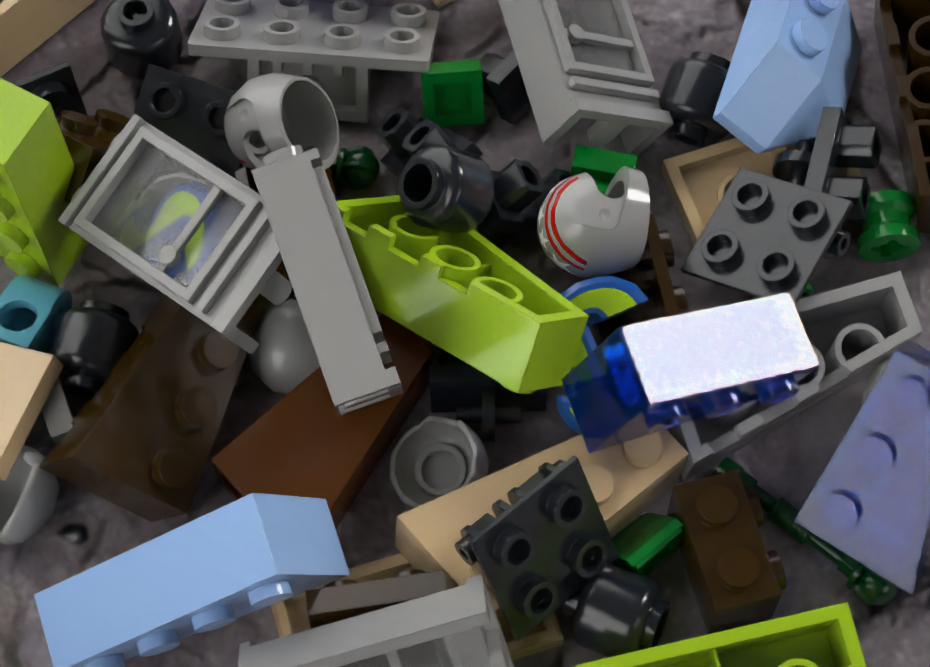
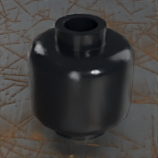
M112 0L105 7L100 20L101 36L108 57L117 70L126 76L144 79L149 64L170 70L179 61L183 50V37L177 13L169 0Z
M696 51L692 52L690 58L679 59L671 66L658 101L661 110L670 112L673 125L670 126L669 135L673 139L687 145L702 147L705 139H721L729 134V131L712 117L731 63L730 61L715 54Z
M438 144L423 147L411 156L402 170L398 182L400 202L405 214L413 223L428 229L454 234L472 231L480 225L491 210L495 195L494 177L489 165L479 155Z
M86 300L81 302L79 307L69 309L63 313L57 325L50 354L54 355L64 366L59 374V378L65 382L64 390L67 393L78 398L92 400L110 376V371L117 364L123 353L128 351L140 335L137 327L129 321L130 316L126 310L105 301Z
M612 563L605 565L597 575L588 578L585 585L571 596L564 606V615L573 618L572 633L577 644L607 657L658 646L670 611V603L662 600L661 588L656 580Z

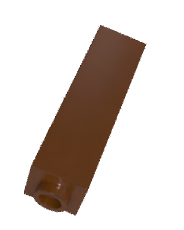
M381 314L378 320L392 358V362L385 364L384 368L396 367L404 393L341 415L338 406L335 407L321 367H319L211 459L218 482L235 500L251 493L326 499L335 529H337L429 385V365H432L431 351L433 350L430 341L388 316Z

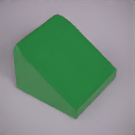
M655 513L640 515L612 539L619 555L612 564L648 576L678 550L683 524L675 517Z

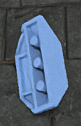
M751 0L712 118L756 154L770 152L780 147L794 146L800 140L815 141L823 107H842L845 114L862 52V45L848 1Z

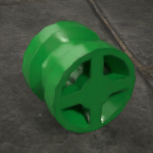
M881 190L870 193L867 218L853 219V223L861 229V235L857 238L858 255L863 260L877 263L893 262L909 257L920 248L919 230L911 225L910 219L915 213L913 197L909 193L901 190Z

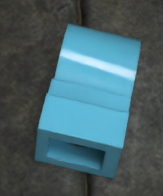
M23 274L16 276L0 296V342L47 353L52 345L61 316L72 307L71 292Z

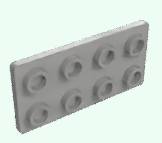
M207 0L187 42L188 54L191 56L247 60V81L251 78L270 73L307 77L319 84L327 93L335 109L338 121L367 123L370 115L371 69L428 72L440 26V12L426 10L424 6L416 3H400L393 7L368 6L362 0H338L334 3L310 2L309 0Z

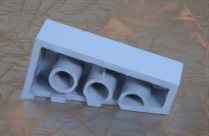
M251 493L34 594L53 667H126L125 660L138 655L140 657L153 656L169 651L180 645V639L196 633L224 627L234 622L238 617L305 593V590L315 589L350 576L326 499Z

